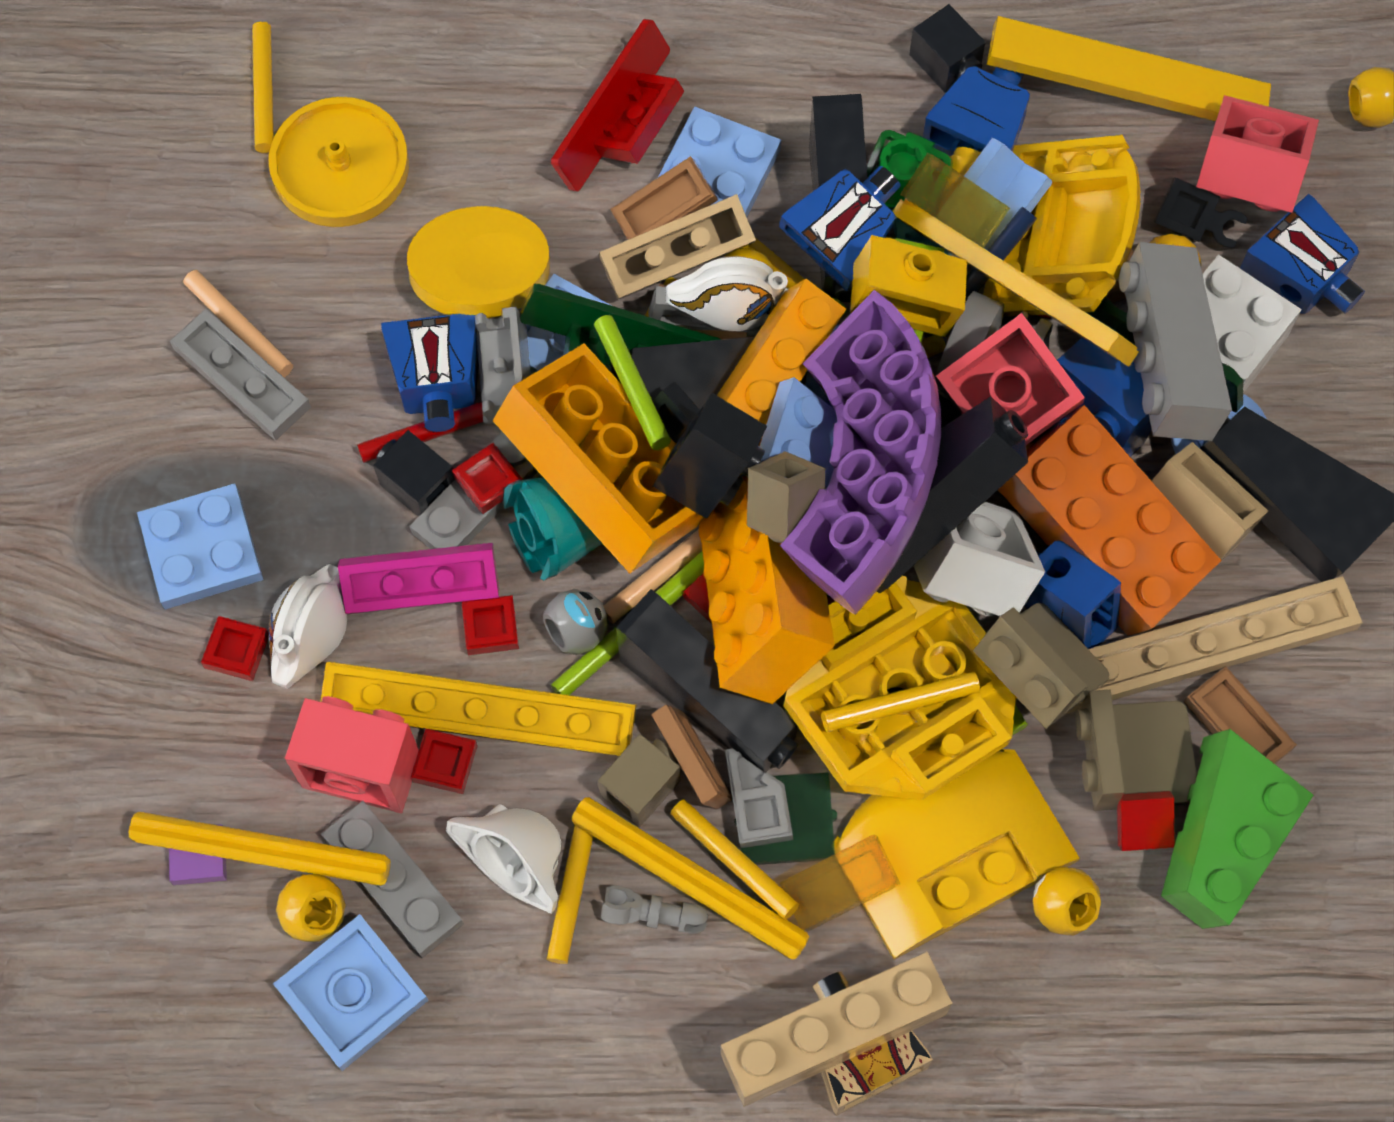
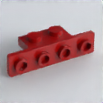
M642 20L551 158L552 166L571 191L579 192L601 157L638 164L685 92L676 78L656 75L669 55L670 47L653 20Z

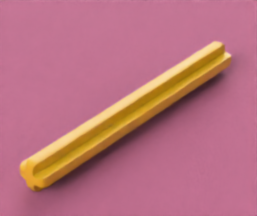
M585 797L576 807L572 815L574 825L788 958L796 959L801 954L809 939L808 933L788 920H784L779 914L590 797Z
M144 812L135 813L129 826V838L137 843L380 886L387 882L391 866L390 859L384 854Z

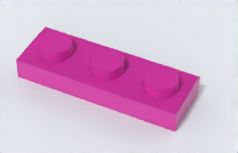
M493 543L340 559L338 563L345 614L499 597V583Z

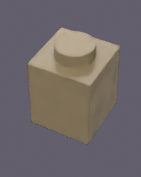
M786 451L749 467L747 526L768 535L775 542L783 543L806 514L818 490H825L826 468Z
M639 733L597 780L599 793L640 828L680 783V766L676 764L678 761L671 748L658 739L651 743Z

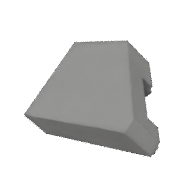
M725 750L740 847L746 848L793 840L784 784L768 772H763L747 761L736 750Z

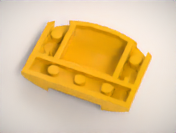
M1123 135L1014 145L1013 153L1024 163L1047 175L1052 180V185L1031 212L1037 220L1004 261L1084 312H1094L1116 284L1121 267L1129 258L1138 226L1141 193L1137 166L1127 151L1130 147ZM989 278L986 282L983 295L1004 303L1003 317L1018 316L1022 311L1030 315H1046Z
M1002 749V751L996 752L923 800L871 795L854 812L841 837L839 838L837 835L831 846V850L894 960L1035 885L1046 873L1058 867H1068L1080 860L1079 855L1020 757L1012 749Z

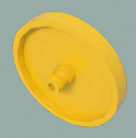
M352 97L325 98L298 109L277 130L269 150V171L281 201L298 217L321 226H352L378 216L390 207L400 195L409 172L407 146L402 130L397 122L379 106Z
M475 206L453 210L429 221L413 237L407 252L410 284L416 295L426 305L443 314L477 315L478 313H483L486 315V318L502 316V308H522L534 284H546L550 273L547 239L534 222L511 210L490 206Z

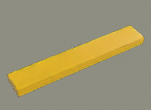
M997 16L993 25L987 65L1212 121L1217 119L1224 95L1269 107L1270 83Z
M900 199L892 211L898 219L954 256L967 260L968 265L1129 367L1139 353L1135 345L1116 331L908 200L904 199L903 201Z
M331 661L326 662L321 701L325 696L335 697L353 705V710L372 715L374 710L381 709L396 713L404 718V723L412 727L620 756L632 742L637 704Z

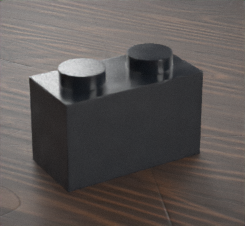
M711 393L670 451L652 487L707 519L719 502L726 506L730 504L743 482V478L739 476L742 474L748 478V468L760 463L765 450L758 445L767 426Z

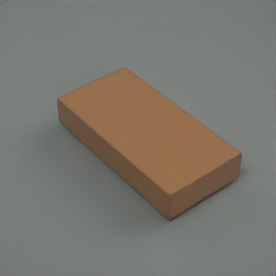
M690 156L610 210L629 240L708 207L716 202L718 198L696 161Z
M1226 666L1188 695L1184 701L1186 706L1212 734L1231 729L1274 764L1289 754L1297 745Z
M667 704L652 713L654 721L701 803L714 809H719L732 800L731 792L685 713Z

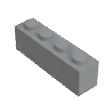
M1139 242L1129 262H1124L1121 267L1119 287L1122 292H1125L1128 305L1127 328L1130 332H1133L1136 350L1139 351L1134 359L1136 371L1141 373L1144 387L1142 406L1144 413L1149 414L1153 436L1212 441L1232 411L1197 248Z

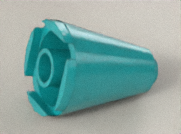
M544 478L518 480L508 484L504 489V509L513 506L517 520L508 524L515 546L525 565L532 573L542 570L541 580L544 581L557 576L603 544Z

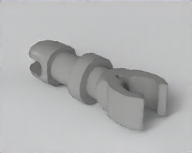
M612 885L606 887L601 919L611 924L622 925L641 920L647 921L646 927L657 929L658 924L679 927V932L698 934L703 932L707 926L708 913L703 906L684 902L683 906L664 903L662 902L663 897L652 895L651 900L643 899L629 888Z

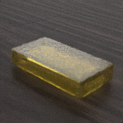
M929 153L926 154L900 194L920 209L982 248L986 246L1010 207Z
M873 834L781 881L780 885L783 890L799 903L794 916L800 928L809 932L901 885L879 837Z

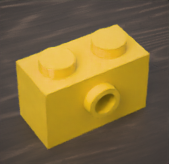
M871 235L854 262L850 313L873 290H876L897 308L913 329L946 337L965 311L967 260L947 255L941 251L927 250L901 243L892 238Z

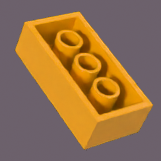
M585 343L512 386L493 422L629 574L698 527L704 519L703 516L652 487L676 443L671 439L670 444L661 450H653L622 384Z
M743 476V482L730 504L726 506L719 502L707 519L704 518L700 522L698 530L702 543L703 572L707 583L709 618L712 622L715 646L714 659L717 663L720 688L773 704L835 646L826 593L804 574L780 546L782 543L775 542L768 535L747 526L748 478Z

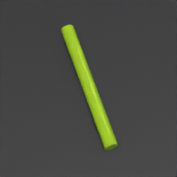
M703 551L655 592L670 606L683 595L684 590L704 573ZM616 627L593 650L582 656L551 684L555 693L571 695L619 652Z

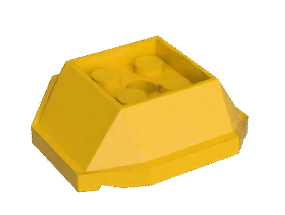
M902 575L882 593L876 591L856 615L849 612L836 601L828 605L835 646L786 691L783 707L845 792L923 800L1010 743L1013 734L1016 696L973 651L986 635V632L966 605L950 600L948 602L937 601L923 591L920 582L907 580V577ZM975 672L979 680V693L831 732H826L823 726L822 711L889 694L887 690L893 687L906 690Z

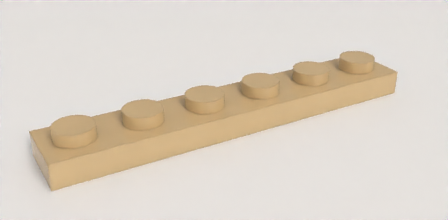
M1342 576L1089 650L1109 672V679L1098 690L1111 689L1112 700H1116L1223 669L1225 666L1230 667L1358 630L1363 622ZM1083 700L1081 703L1075 706L1068 713L1074 712L1077 709H1081L1085 700Z

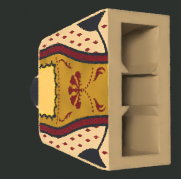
M842 971L833 973L813 985L819 1000L850 987ZM911 1031L822 1071L821 1075L832 1109L837 1116L927 1070L933 1059L915 1033Z

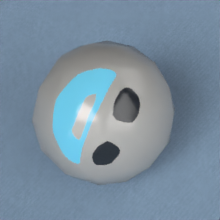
M572 589L560 592L547 605L543 613L545 627L551 639L565 653L578 655L593 650L603 640L608 630V617L602 602L587 591Z

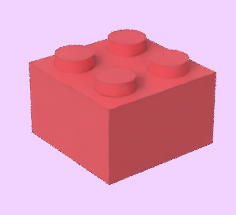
M1224 95L1196 187L1220 196L1221 199H1231L1234 197L1253 202L1257 207L1266 211L1277 212L1283 210L1292 213L1310 160L1319 120Z
M1022 313L936 375L938 383L961 414L966 413L990 396L1006 411H1015L1025 423L1028 431V437L1025 438L1026 445L1081 406L1085 399Z
M325 696L321 702L307 698L304 699L285 760L304 789L358 803L364 801L367 805L402 814L412 784L411 775L419 749L409 724L404 723V718L400 715L381 709L374 710L372 715L355 711L350 703L335 697Z

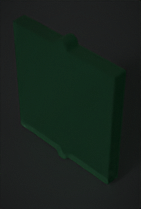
M829 772L773 776L785 786L793 840L741 848V851L756 865L835 860L833 822L837 820L838 816L836 810L832 809ZM735 817L734 823H735V826L737 827L736 817Z

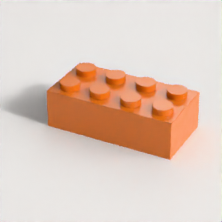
M1085 405L1072 411L1054 424L1028 448V463L998 489L1048 546L1054 541H1063L1121 582L1118 625L1127 636L1151 630L1222 561Z

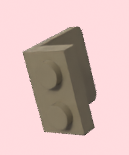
M1043 603L1034 604L1022 614L1012 607L998 618L973 650L1045 729L1085 700L1089 691L1098 690L1109 679L1107 668L1054 612Z
M1111 689L1089 691L1082 708L1076 710L1075 723L1078 740L1085 742L1087 760L1082 762V779L1085 791L1091 792L1093 811L1117 810V805L1124 794L1170 791L1174 796V806L1189 805L1190 801L1187 800L1190 785L1196 782L1197 772L1186 705L1181 701L1113 705Z

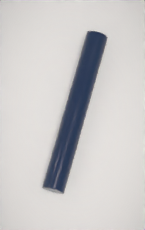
M1021 207L987 251L1004 261L1037 218L1027 209ZM974 268L966 275L965 303L973 291L978 293L989 279V277Z

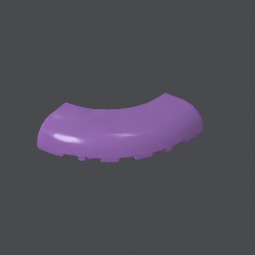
M873 290L803 363L827 394L829 401L835 408L837 423H834L833 446L829 461L834 470L827 490H818L806 514L780 545L814 584L855 615L879 589L894 568L916 529L926 505L935 474L941 440V407L938 388L924 347L904 316L876 290Z

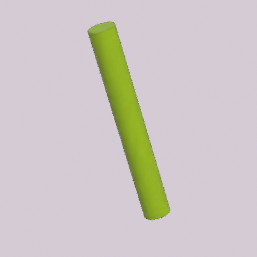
M605 315L598 318L594 323V327L653 450H661L667 447L671 439L613 317Z

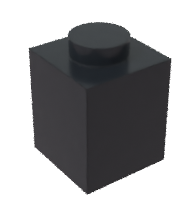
M948 4L913 28L909 55L946 93L967 68L975 66L982 69L986 41Z
M409 430L398 440L393 439L385 444L378 453L376 463L373 465L379 484L418 517L455 480L452 474L453 466Z

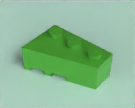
M1231 729L1203 737L1199 752L1203 755L1196 782L1190 785L1187 797L1190 804L1184 827L1177 834L1161 897L1202 929L1228 926L1232 923L1314 796Z

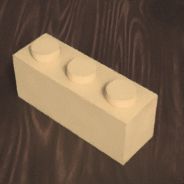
M736 194L599 252V258L615 296L619 300L724 256L734 250L750 245L756 239Z

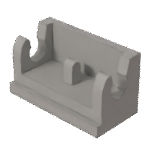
M516 307L502 308V318L488 319L483 313H478L475 316L483 421L485 424L494 423L493 419L512 386L531 375L526 324L521 323L520 312Z

